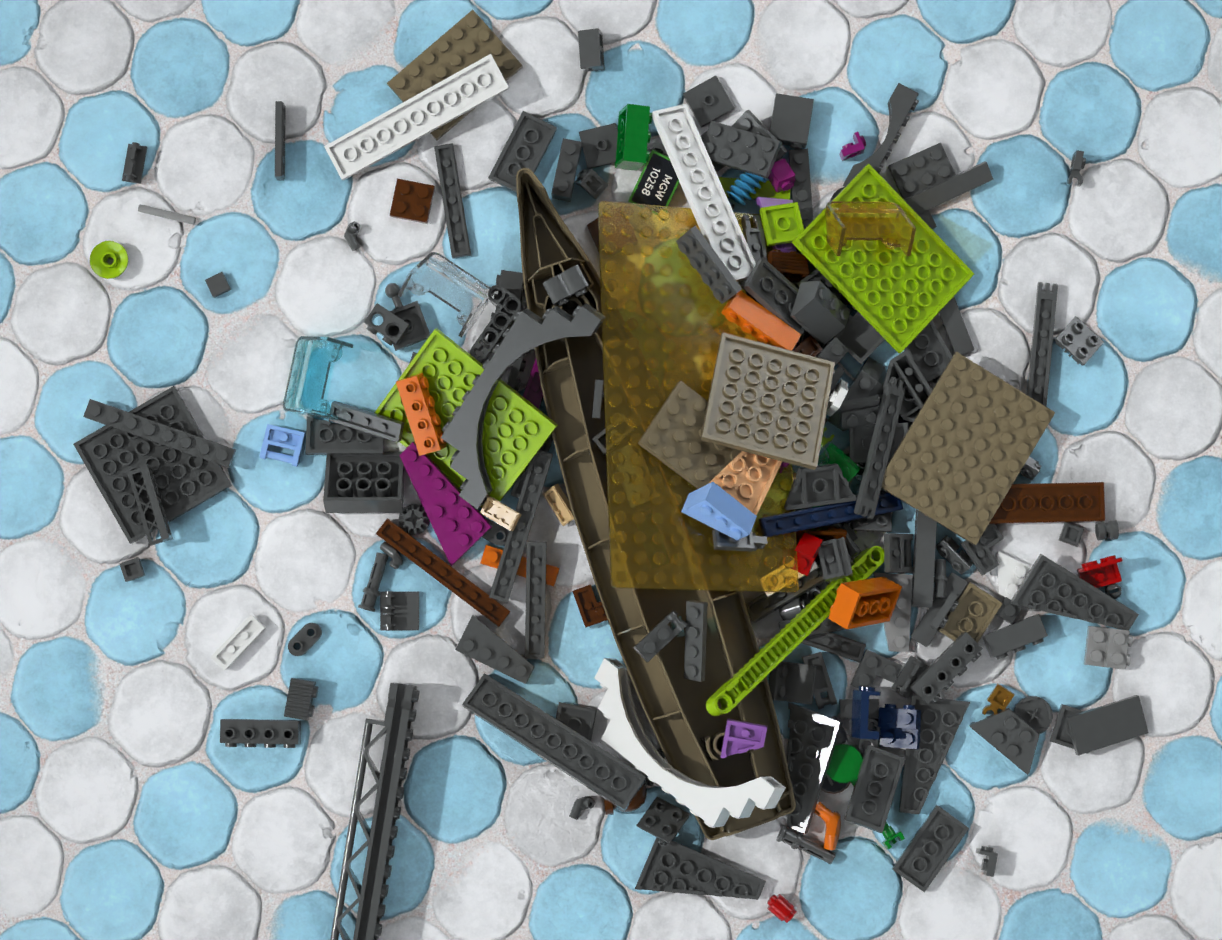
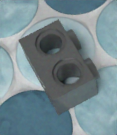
M378 303L364 321L368 326L366 328L374 335L379 333L383 336L382 340L391 346L393 343L398 346L411 328L408 323ZM376 317H383L381 325H374L373 322ZM393 327L399 328V333L396 336L389 334L390 329Z

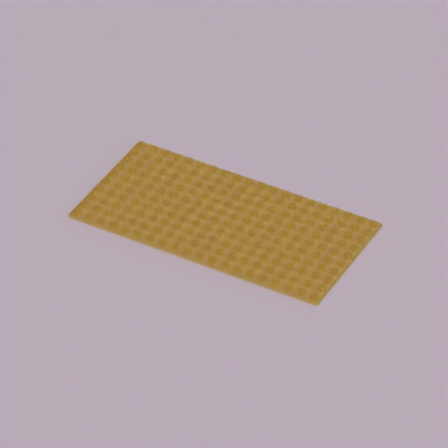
M600 201L598 203L601 312L606 317L602 323L611 586L613 588L797 592L799 585L797 551H795L796 532L768 537V544L764 549H757V551L715 550L712 534L714 528L681 512L688 494L697 490V488L638 444V441L680 380L708 401L722 333L757 341L755 337L745 333L736 323L726 319L725 315L721 312L728 300L721 304L714 297L713 291L703 282L699 272L691 266L688 257L678 247L676 241L696 225L700 231L691 208ZM734 212L742 233L741 218L743 215L749 216L751 228H753V216H760V214ZM764 233L766 252L768 255L769 252L773 250L772 246H767L766 237ZM789 464L788 468L784 467L782 473H780L779 468L752 527V532L756 536H762L758 519L795 511V509H784V504L793 484L792 464Z

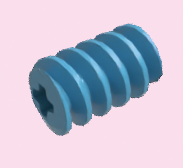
M745 172V174L739 176L740 180H735L736 186L731 185L729 187L730 191H726V193L736 203L745 206L744 198L751 200L749 193L756 194L754 187L760 189L759 181L766 183L764 177Z

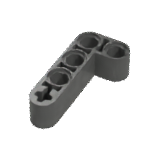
M499 285L492 286L488 291L490 302L499 309L470 350V355L480 363H484L489 358L495 346L503 338L505 330L513 324V318L516 313L522 310L520 300ZM495 291L502 293V297L498 300L492 298V294ZM516 302L518 308L511 311L508 309V304ZM505 318L507 323L505 326H498L496 324L497 320ZM487 334H495V340L487 342L485 340ZM481 342H483L485 346L489 347V349L484 347L482 351L484 356L476 357L477 355L475 351H481V349L483 348Z

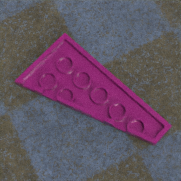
M412 442L399 456L452 566L493 526L478 509L459 496L461 491L427 454L419 456L416 444Z

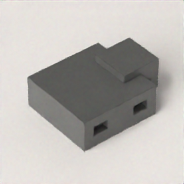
M859 312L853 317L850 315L846 327L833 337H836L849 350L848 353L860 364L885 340Z

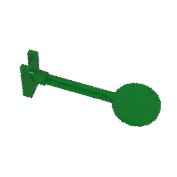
M848 744L835 746L827 775L836 782H851L855 786L863 760L860 752ZM887 822L885 823L882 832L885 840L882 844L886 849H890L892 846L889 841L895 844L897 842L895 840L896 837L899 841L904 840L905 837L901 832L895 833L893 828Z

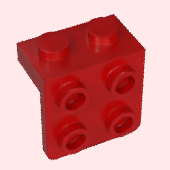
M1116 555L1100 559L1101 563H1097V560L1081 564L1082 568L1077 569L1079 578L1096 588L1122 581L1117 566L1118 562H1122V557L1116 559Z

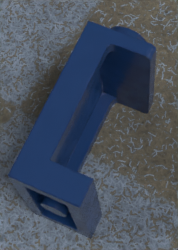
M859 686V690H853L851 737L879 740V731L868 730L869 696H881V692L875 691V687Z

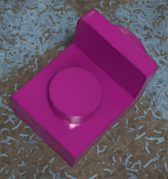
M855 132L853 135L854 145L849 143L842 147L843 149L839 154L842 161L864 153L866 141L863 135H859V132Z

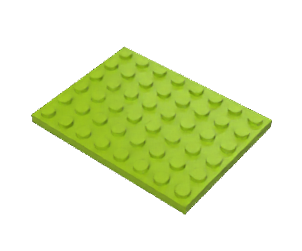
M867 164L792 241L793 245L898 353H901L974 275L967 265L870 164Z
M436 328L398 380L419 373L424 374L429 383V393L435 401L434 409L440 417L442 431L448 421L451 422L454 418L452 413L457 406L461 407L463 404L462 398L468 390H472L474 386L472 382L478 374L481 375L484 369L482 368L483 364ZM501 379L489 400L484 418L482 438L485 467L493 488L489 496L500 502L558 426V424ZM395 383L374 413L404 422L400 443L407 448L415 440ZM446 443L445 448L428 453L429 458L462 491L460 487L466 478L450 467L453 462L451 458L457 449Z

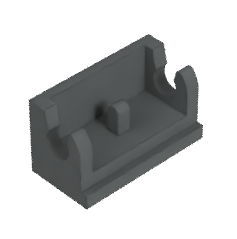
M599 28L578 31L580 68L585 69V71L605 70L602 32Z

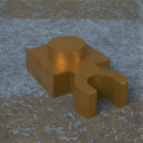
M997 683L987 698V701L991 704L985 706L982 713L985 715L988 710H992L993 714H998V709L1005 710L1014 697V693Z

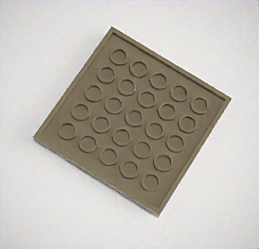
M722 333L700 440L815 470L818 465L835 362Z

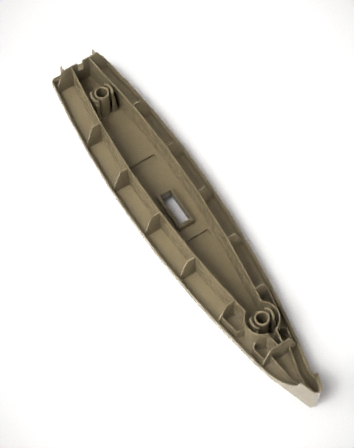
M522 168L516 175L520 223L521 262L527 308L540 318L543 317L548 308H554L555 306L543 283L578 265L589 285V288L586 289L587 293L578 298L576 295L569 298L570 302L559 308L572 316L578 306L581 307L587 303L606 317L597 332L592 336L565 337L543 343L534 349L547 415L558 424L552 433L573 517L614 639L643 710L668 763L690 779L710 786L733 787L759 777L771 776L786 787L775 808L762 810L755 806L748 818L736 819L730 815L723 827L711 828L704 823L702 818L695 816L705 837L709 840H717L790 814L796 807L767 676L727 714L713 716L706 709L707 700L760 651L743 594L727 550L714 549L712 534L714 528L681 512L688 494L697 490V488L646 450L663 496L632 509L629 507L610 453L639 441L665 400L639 347L592 263L556 211L545 187L532 170ZM595 380H603L604 385L607 386L606 400H602L600 418H592ZM623 414L633 425L634 433L631 432V435H628V438L625 437L622 443L619 442V445H616L606 455H603L592 441V438ZM648 509L651 510L669 561L668 564L654 569L650 567L632 516ZM688 600L708 602L705 680L702 682L684 679L685 628L649 662H646L633 648L673 610L678 613L677 616L681 621L684 620L686 622V601ZM672 621L667 624L672 630L676 627ZM718 701V707L721 709V703ZM727 719L767 726L764 747L721 758Z

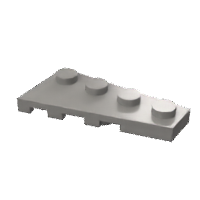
M874 572V578L884 576L902 586L890 621L883 623L888 651L909 652L913 575Z

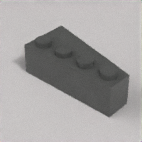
M472 615L455 649L524 684H527L535 667L474 615Z

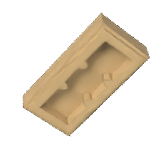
M559 484L554 485L543 493V496L563 526L574 520L570 502Z
M491 496L487 497L480 511L482 515L510 531L514 530L522 515Z

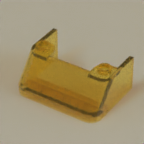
M831 201L826 204L827 242L836 256L841 255L842 247L846 246L847 240H881L887 248L895 249L900 247L906 256L911 255L916 227L898 204L893 202Z

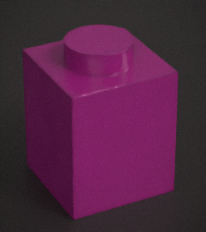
M784 158L774 162L768 179L778 193L794 187L796 175Z

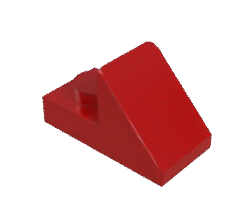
M805 532L795 548L796 553L789 569L809 576L823 539Z

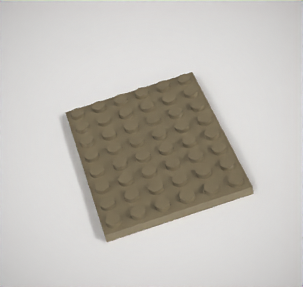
M955 352L887 464L881 488L973 545H977L1055 412L965 356Z

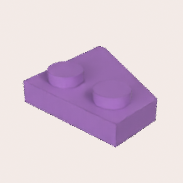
M727 719L720 757L727 758V756L733 754H741L751 749L755 750L764 747L767 726Z

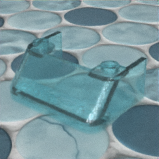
M299 337L295 345L285 391L284 410L321 419L338 420V416L329 414L331 410L329 401L323 398L331 362H337L342 357V348H353V344L330 337Z

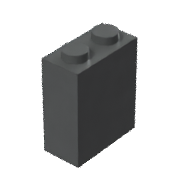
M776 93L770 132L777 140L781 141L782 145H789L792 149L806 148L814 99Z

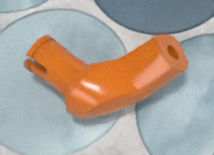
M819 801L814 813L826 822L824 849L835 850L840 834L841 816L838 812L829 810Z

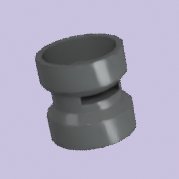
M1112 520L1108 523L1097 521L1095 523L1097 540H1105L1106 538L1111 540L1118 539L1119 527L1117 521Z

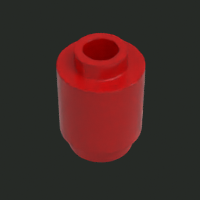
M775 894L772 895L767 902L769 905L767 909L779 920H784L786 923L797 912L794 906L781 894L777 896Z

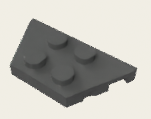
M838 464L818 465L815 470L803 467L797 471L784 504V509L793 510L856 501L857 498L850 490L849 483L843 477Z
M1010 708L970 724V727L1023 772L1027 775L1029 774L1039 732Z

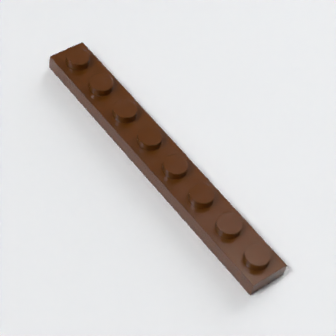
M388 518L376 532L379 537L498 627H500L511 612L495 599L489 598V595Z

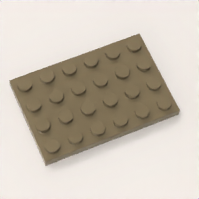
M472 10L388 81L387 85L402 102H405L489 54L493 56L505 81L509 80L523 68V65L476 12ZM472 110L432 131L430 134L436 140H439Z
M680 380L638 441V444L699 489L707 485L741 451L700 440L708 401Z

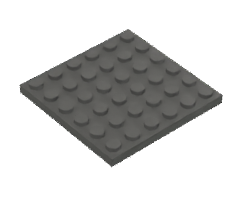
M175 386L129 411V413L204 438ZM107 425L73 444L130 544L146 536V532L128 476L129 471L139 469V466L145 464L151 465L168 523L232 486L219 464ZM142 473L135 474V482L142 486L144 483ZM143 490L140 496L141 501L148 504V493L146 490ZM149 508L146 513L147 520L154 522L155 516L153 510Z

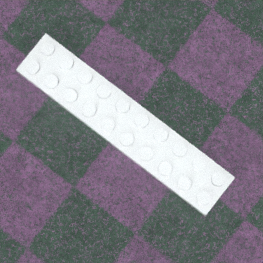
M489 54L324 147L340 178L344 181L510 88L493 56Z
M687 104L653 111L651 114L653 122L702 235L737 282L747 280L756 265Z

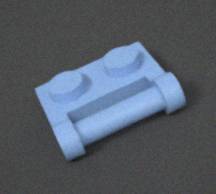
M267 424L260 458H270L292 463V466L298 467L306 433ZM269 445L295 450L294 455L269 451Z

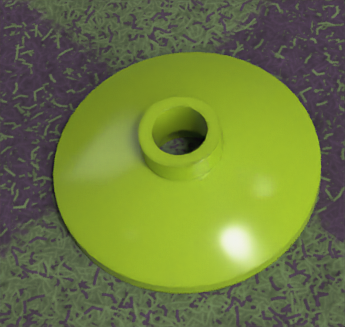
M101 242L93 248L90 254V266L94 273L102 278H116L127 268L128 254L125 248L117 242ZM109 258L114 259L112 264H108Z

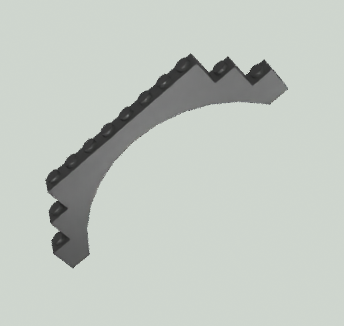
M586 303L581 307L578 306L572 316L558 306L552 309L548 308L542 318L528 308L523 311L519 310L514 316V324L503 333L504 340L501 344L498 343L492 351L494 353L493 357L487 359L482 367L484 371L473 380L472 384L474 386L472 390H468L462 398L463 404L461 407L457 406L452 413L454 418L451 422L448 421L442 429L444 433L441 438L457 449L451 458L453 462L450 467L466 478L460 487L462 491L459 496L476 509L485 503L487 497L493 491L485 467L482 438L487 407L498 382L513 363L529 350L543 343L565 337L592 336L606 318L603 314Z

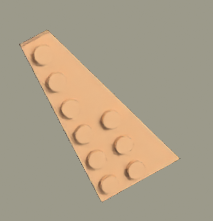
M741 451L709 483H716L757 516L782 461Z

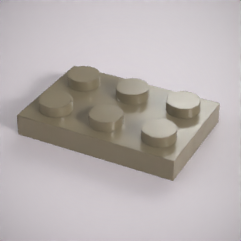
M969 582L957 600L959 602L954 612L950 611L947 616L949 619L943 629L940 627L938 632L952 641H955L963 632H967L978 643L1003 603Z

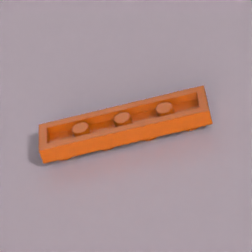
M486 545L480 564L498 569L503 550ZM522 556L517 575L526 578L527 558ZM546 564L547 585L554 587L560 568Z

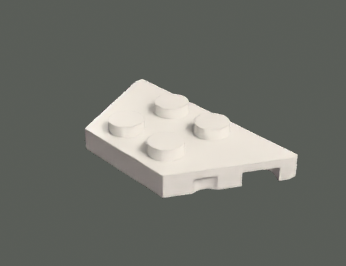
M998 551L996 553L999 563L997 566L998 595L1012 600L1032 567Z

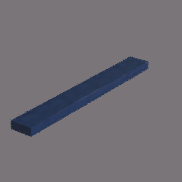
M890 493L880 494L874 516L903 510L901 500ZM849 501L764 517L758 520L762 536H767L768 538L866 517L861 516V514H855L856 501Z

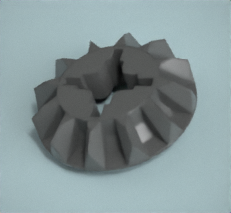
M418 504L404 507L403 513L399 515V524L402 530L411 535L424 532L430 522L424 507ZM412 511H414L416 517L422 518L416 521L415 528L412 522L406 521V519L412 517Z

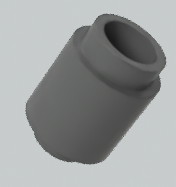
M801 597L796 598L781 607L779 614L783 620H791L802 609L806 608L805 606L808 603Z

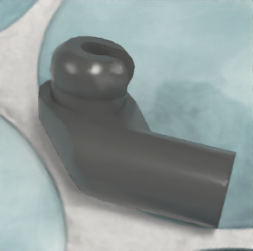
M355 221L347 226L344 234L352 251L361 247L356 239L360 225Z
M383 542L380 550L392 558V561L389 563L390 566L398 569L403 563L401 556L394 547L387 542Z
M590 796L576 799L569 817L578 820L582 810L594 807V799Z

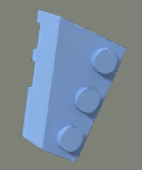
M714 482L689 493L681 511L735 540L750 535L757 517Z

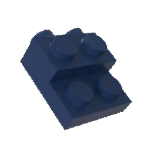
M885 704L884 708L879 707V747L919 749L921 710H915L914 705H903V709L896 708V704Z

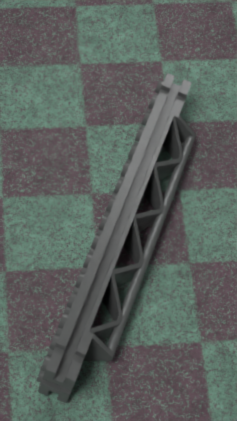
M390 683L385 719L366 718L330 940H338L339 933L342 940H351L341 923L345 915L358 902L359 907L353 940H377L381 936L382 924H379L382 916L384 917L386 905L383 904V899L387 897L389 885H386V879L390 877L392 870L389 860L393 858L395 851L392 841L397 837L398 826H395V822L400 818L401 807H398L399 800L403 799L404 787H401V784L407 775V768H404V765L410 756V749L407 746L408 741H412L413 729H410L411 722L415 721L417 710H414L413 706L414 702H418L420 691L417 690V686ZM373 724L385 726L370 742ZM386 733L379 773L369 756V749ZM366 763H368L376 784L361 799ZM377 790L370 829L360 812V805ZM358 819L367 841L352 855ZM368 846L361 886L351 869V862ZM349 876L358 898L343 913Z

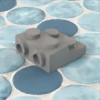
M1088 626L1084 665L1126 669V666L1130 665L1131 660L1130 654H1127L1128 646L1131 647L1133 636L1129 635L1130 631Z

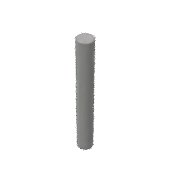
M141 204L138 207V212L192 225L196 221V218Z

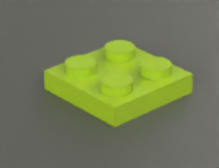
M798 202L762 207L759 210L767 246L792 243L804 230Z

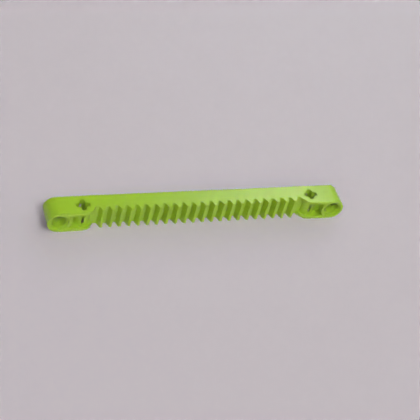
M873 546L858 554L853 559L855 564L851 565L853 576H846L831 581L820 594L815 596L816 598L811 600V603L805 606L806 608L802 609L790 623L785 625V628L781 629L769 643L764 645V648L759 650V653L754 655L755 657L750 659L743 668L738 670V673L733 675V678L724 683L707 700L706 709L708 713L713 716H719L730 712L830 615V608L835 601L836 592L841 583L867 579L883 564L884 550L879 546ZM718 701L721 703V709L718 707Z

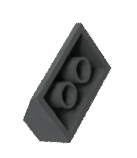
M821 281L801 282L790 316L821 345H825L846 327L851 310Z

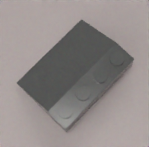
M384 452V455H327L323 496L325 512L403 513L404 465L399 456L402 452Z

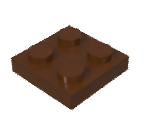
M397 178L390 217L428 224L435 186Z

